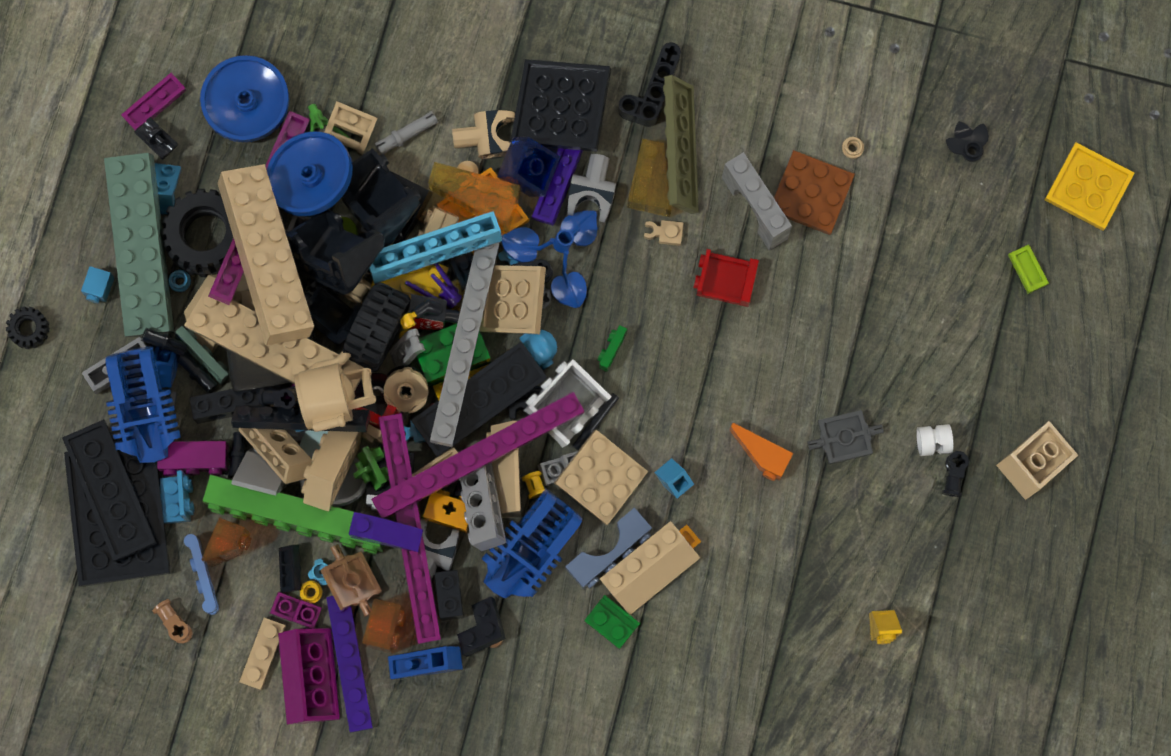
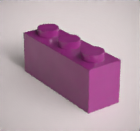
M226 441L172 442L168 446V457L157 461V469L163 472L165 476H176L179 470L186 472V475L190 476L200 475V472H209V475H222V471H228L229 445Z

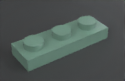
M181 326L175 331V338L180 342L186 343L188 352L222 385L228 379L227 367L221 361L216 362L212 357L213 353L206 345L201 346L196 341L197 336L191 330H186Z

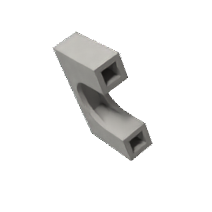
M744 152L725 163L722 179L733 196L741 193L751 206L759 223L757 233L768 250L786 241L792 225Z

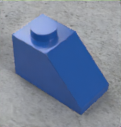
M155 347L154 355L161 387L171 388L176 377L179 355L166 349L161 351L159 347Z

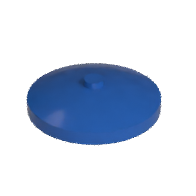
M236 56L219 63L207 75L201 89L200 103L206 121L220 136L235 142H253L269 136L281 125L289 107V92L282 74L274 65L255 56Z
M306 132L289 139L274 153L267 167V174L277 206L295 216H312L331 208L345 194L353 171L352 160L348 150L336 137L324 132Z

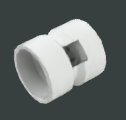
M949 424L936 425L935 429H932L930 426L917 427V446L920 456L934 455L936 451L939 454L953 453V435Z

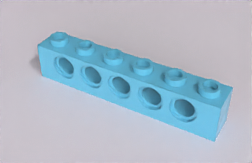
M494 211L384 247L369 268L374 284L501 242V230Z

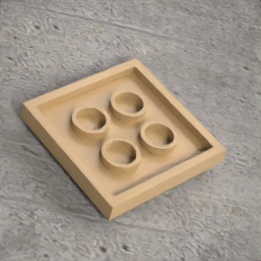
M494 265L480 332L540 335L546 267Z
M594 430L554 484L601 522L608 525L648 471L599 431Z

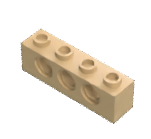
M239 428V432L285 484L306 479L304 478V472L307 465H312V459L290 436L287 430Z

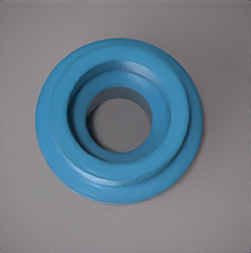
M176 270L169 276V286L176 292L186 291L190 287L191 278L186 271ZM179 278L184 279V282L181 285L176 284V281Z

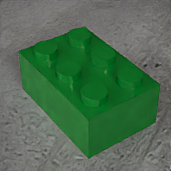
M457 324L419 338L420 343L424 345L425 351L419 353L417 358L428 387L444 382ZM480 330L470 371L491 363Z

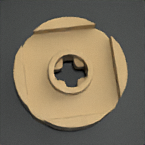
M404 367L392 372L387 377L384 385L385 402L387 405L396 407L400 413L401 411L414 413L420 410L425 405L429 393L425 377L411 367ZM402 387H410L411 395L406 393L402 395Z

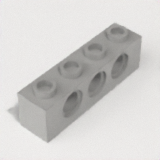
M491 462L459 479L462 485L461 498L466 508L464 517L470 531L468 539L470 544L480 551L506 543Z

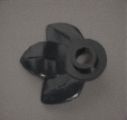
M959 121L954 130L955 137L946 139V144L952 153L962 155L965 160L969 162L978 161L983 155V146L988 142L987 127L985 124H980L972 130L968 125ZM968 149H974L976 154H970Z

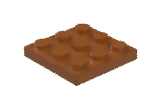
M793 150L774 199L787 219L831 235L855 174Z

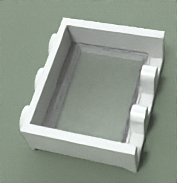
M574 360L568 363L563 361L555 370L558 374L553 379L549 377L540 386L543 390L538 395L534 393L525 402L528 406L524 409L530 415L572 392L575 393L585 411L584 414L548 432L562 448L570 443L569 440L582 430L583 425L599 411L598 409L601 405L612 397Z

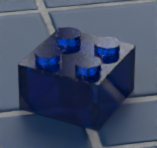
M513 137L497 177L529 197H545L560 156L529 137Z

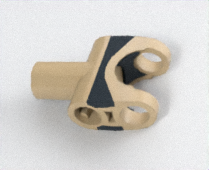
M491 110L474 114V127L452 129L454 148L477 146L480 159L501 158L519 152L518 143H509V141H503L497 136L499 128L507 125V123L514 122L515 112Z

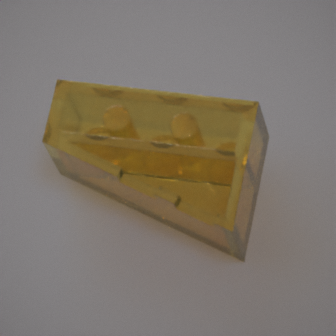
M642 138L627 208L670 217L671 205H669L667 198L669 186L666 175L664 143Z

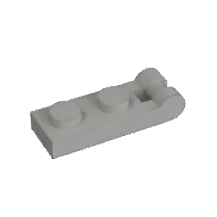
M412 329L404 333L389 351L395 367L408 366L419 353L425 351L423 343H420L418 338L420 336L418 329Z

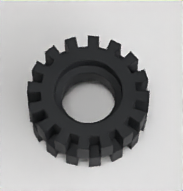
M24 306L22 310L18 308L14 310L16 313L14 315L11 313L9 315L11 319L6 321L8 337L16 345L25 349H30V347L37 348V344L42 345L44 343L42 340L44 338L47 340V332L50 330L46 317L39 310H35L30 306L29 308ZM25 320H32L36 324L35 332L29 336H24L20 333V325Z

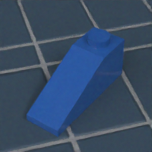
M444 646L388 656L390 679L463 670L460 647Z

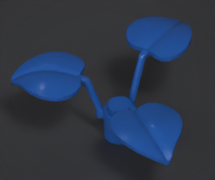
M580 211L574 213V216L568 215L562 221L560 231L555 239L551 238L541 246H538V235L530 228L520 227L502 235L501 242L504 250L511 258L518 262L534 261L537 257V250L540 251L551 244L556 251L563 253V276H557L553 279L551 293L558 302L564 305L579 308L583 304L587 292L586 282L578 272H571L567 275L568 250L572 243L578 246H588L594 242L597 236L596 211Z

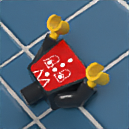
M411 294L409 313L405 314L400 320L404 331L400 332L399 338L409 331L407 329H418L420 333L423 330L444 329L445 322L457 324L459 310L446 309L447 301L444 299Z

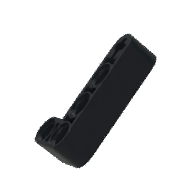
M669 42L662 47L643 99L633 95L621 97L618 112L623 119L646 127L654 126L658 122L665 103V94L663 92L665 79L659 77L658 73L665 71L669 75H675L681 54L680 47L676 43ZM671 52L674 53V55H672L669 64L667 63V55H669ZM659 91L662 96L654 98L651 96V93ZM631 104L634 106V109L626 111L623 109V106ZM646 111H652L655 114V116H653L652 118H647L643 115V113Z

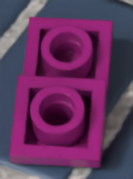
M277 592L269 613L314 629L322 608Z

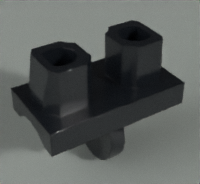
M151 117L134 131L162 160L178 146V143Z

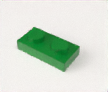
M619 325L617 331L614 329L611 331L607 340L610 344L607 350L602 349L597 359L600 362L599 369L608 372L627 335V328Z

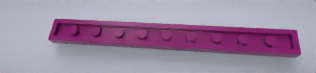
M289 111L265 165L266 170L278 148L289 139L304 133L310 119ZM234 238L208 297L230 305L244 273Z
M572 392L377 495L371 500L380 517L386 519L584 414L585 411L575 393Z
M402 414L378 417L390 488L412 477ZM417 502L395 513L396 522L421 529ZM422 534L419 552L401 549L418 644L441 640Z

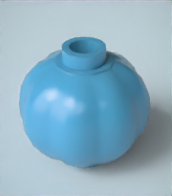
M540 330V335L524 334L519 337L542 370L554 363L552 359L557 352V342L551 333Z

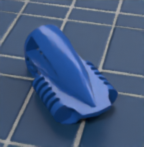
M153 347L136 348L107 356L105 361L113 400L106 402V406H115V408L108 410V415L117 414V416L109 419L110 423H119L111 426L112 431L120 430V432L113 434L114 439L122 438V440L115 442L116 450L137 456L140 463L156 462L167 458L168 446L174 439L181 436L179 429H170L178 426L177 421L169 422V420L177 417L176 413L167 414V412L173 411L175 408L174 405L165 406V404L173 402L172 397H163L171 394V390H162Z
M545 488L541 496L518 524L511 520L509 524L515 529L512 530L509 527L504 529L509 534L508 537L505 535L506 543L497 546L499 547L498 550L496 548L489 549L494 554L493 556L485 553L482 557V560L487 563L488 569L483 582L493 593L503 598H507L510 595L533 597L537 590L532 586L535 585L538 588L542 586L538 578L544 582L547 580V577L542 574L543 572L551 575L552 571L548 566L550 565L554 569L558 566L553 559L559 562L562 561V557L558 553L582 523V517L563 500Z

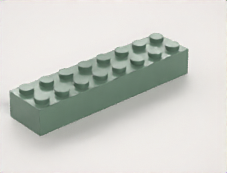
M142 153L104 158L125 337L142 336L146 327L158 333L174 332L163 238L161 237L162 223L154 155Z

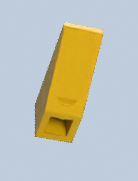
M895 610L871 611L869 613L871 641H877V644L880 645L891 644L902 634V628Z

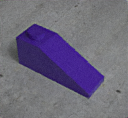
M357 512L353 513L349 536L353 539L419 552L423 529Z

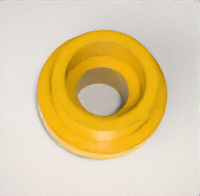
M307 581L301 586L300 597L303 601L314 604L321 599L323 590L319 583ZM311 588L315 589L316 591L315 595L312 597L308 596L307 594L308 590Z

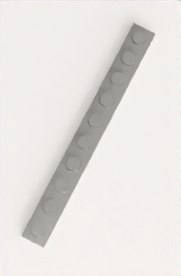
M500 242L474 251L432 429L431 443L449 447L453 446Z

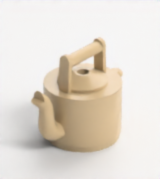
M342 351L336 358L317 362L309 370L294 375L300 410L308 430L313 429L315 432L339 426L344 427L347 421L353 420L352 409L376 402V396L373 394L370 376L372 372L370 368L343 373L341 366L351 357L350 353H343ZM362 378L365 397L354 399L355 392L350 380Z

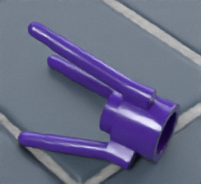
M435 263L434 266L448 286H445L435 274H431V277L442 289L439 293L440 299L446 300V306L451 309L460 301L462 296L458 293L459 290L452 284L441 266ZM405 281L407 286L426 297L437 298L417 285Z

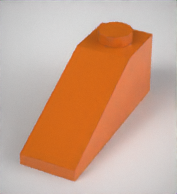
M732 423L730 432L757 468L763 472L762 475L769 480L775 481L777 479L780 481L793 453Z

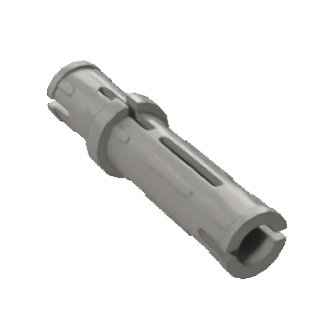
M430 111L398 131H392L391 135L374 143L379 153L385 154L397 146H403V143L438 124V120L433 115V112Z

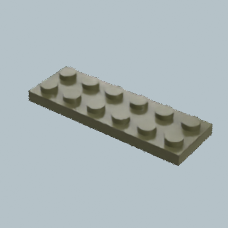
M673 75L664 77L665 84L663 86L665 94L664 114L666 116L665 135L667 138L666 157L668 159L666 175L669 182L667 198L669 205L694 214L699 213L694 86Z

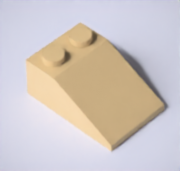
M1048 421L996 466L1026 500L1044 487L1073 461L1078 454L1051 422Z

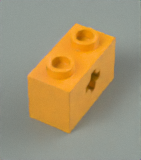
M438 490L429 496L423 514L424 519L452 529H459L465 533L469 529V525L464 517V512H466L465 503L462 501L461 496L456 499L450 497V493L443 490ZM450 505H453L455 512L447 515L444 508H449Z

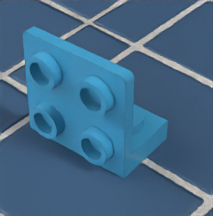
M155 163L160 214H167L166 210L168 207L175 206L174 192L181 174V166Z
M182 470L177 471V477L160 478L164 523L190 522L191 515L195 513L193 501L190 502L189 493H193L192 479H189Z

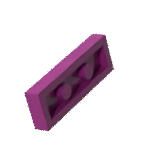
M170 73L122 113L121 116L134 130H137L149 117L154 119L187 90Z

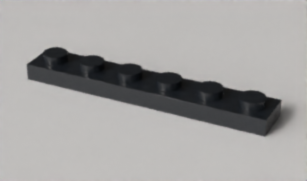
M235 406L231 419L232 428L308 430L300 408L296 407L285 409L283 407ZM352 409V421H347L344 427L339 426L323 431L367 432L370 411Z

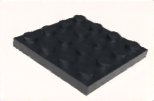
M525 59L511 143L597 152L611 67Z

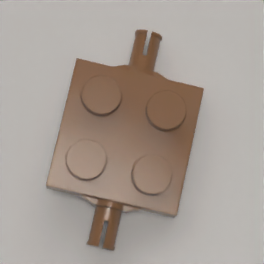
M339 544L332 546L330 550L336 560L334 563L323 567L320 571L340 610L359 605L364 617L371 615L373 611L367 601L371 597L380 594L382 590L362 551L354 555L344 556Z

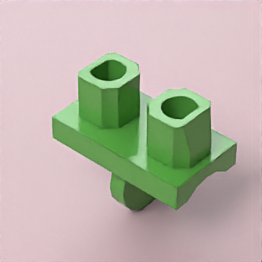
M366 446L357 455L360 461L355 463L358 471L353 476L355 479L362 478L365 484L371 481L375 491H377L389 481L387 466L380 469L377 464L378 461L384 458L380 447L369 449Z

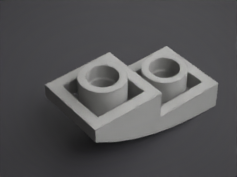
M578 451L537 465L538 470L541 471L544 486L554 484Z

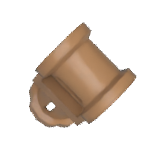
M166 599L155 606L152 612L157 614L163 621L170 638L180 644L189 642L193 631L171 607V601ZM178 628L184 629L182 637L178 635Z

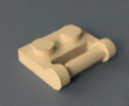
M336 101L324 133L336 137L343 145L357 150L358 154L363 155L377 118ZM336 126L363 137L361 143L332 131L333 127Z

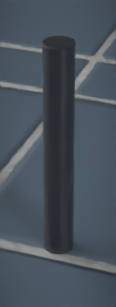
M611 394L612 397L603 404L572 445L577 451H579L618 401L619 397L616 394Z

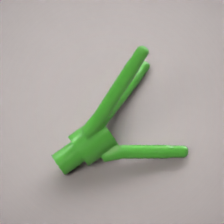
M311 104L308 107L311 119L310 132H315L316 128L323 129L329 120L323 116L321 110H318L316 104ZM336 126L333 127L332 130L335 131L336 133L341 134V135H343V136H346V137L350 138L347 134H345L343 131H341L338 127H336Z

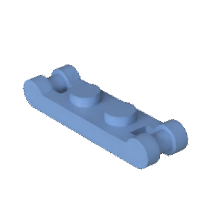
M188 534L184 538V544L191 549L193 558L190 559V564L193 572L197 571L199 580L196 581L199 594L203 593L205 598L202 608L209 615H215L219 611V605L201 541L195 535Z

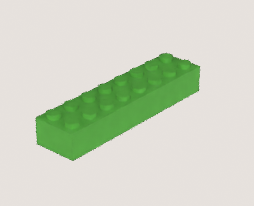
M213 475L209 477L203 502L213 513L224 515V512H228L230 515H233V518L246 521V517L251 518L254 523L262 526H268V523H271L278 530L289 532L290 529H294L301 536L311 538L312 534L317 535L321 541L333 543L334 540L340 541L342 546L355 549V546H360L364 549V552L377 555V551H384L385 545L353 539L349 536L353 511L332 506L328 512L304 504V499L283 493H278L275 496L232 485V480Z

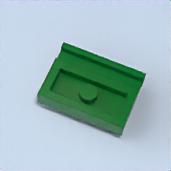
M606 595L602 597L584 620L585 623L619 650L640 625L636 619Z

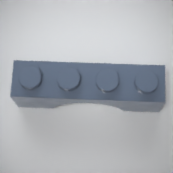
M635 508L617 522L619 541L611 552L602 556H592L581 552L565 566L567 572L582 589L586 587L592 588L600 581L598 576L604 571L607 573L615 567V562L622 557L624 559L634 551L632 547L638 542L642 545L651 537L649 533L652 531V527Z

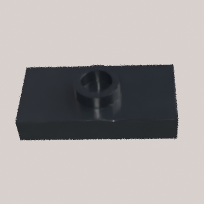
M299 545L279 548L281 593L301 590Z

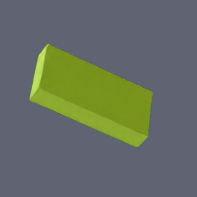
M1029 245L1008 254L1028 294L1049 284Z

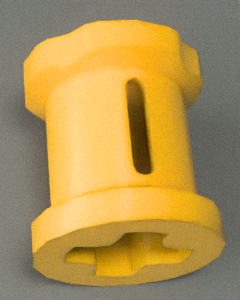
M535 471L522 477V481L526 482L530 493L528 495L529 499L540 497L545 489L540 478L542 475L541 471Z

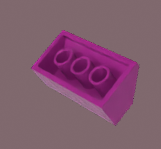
M331 628L293 629L278 633L287 725L340 720Z

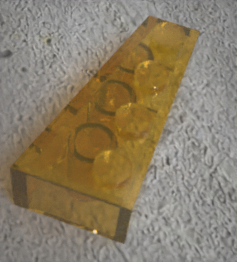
M434 162L428 181L431 191L478 216L494 211L501 230L506 233L509 232L521 193L520 185Z

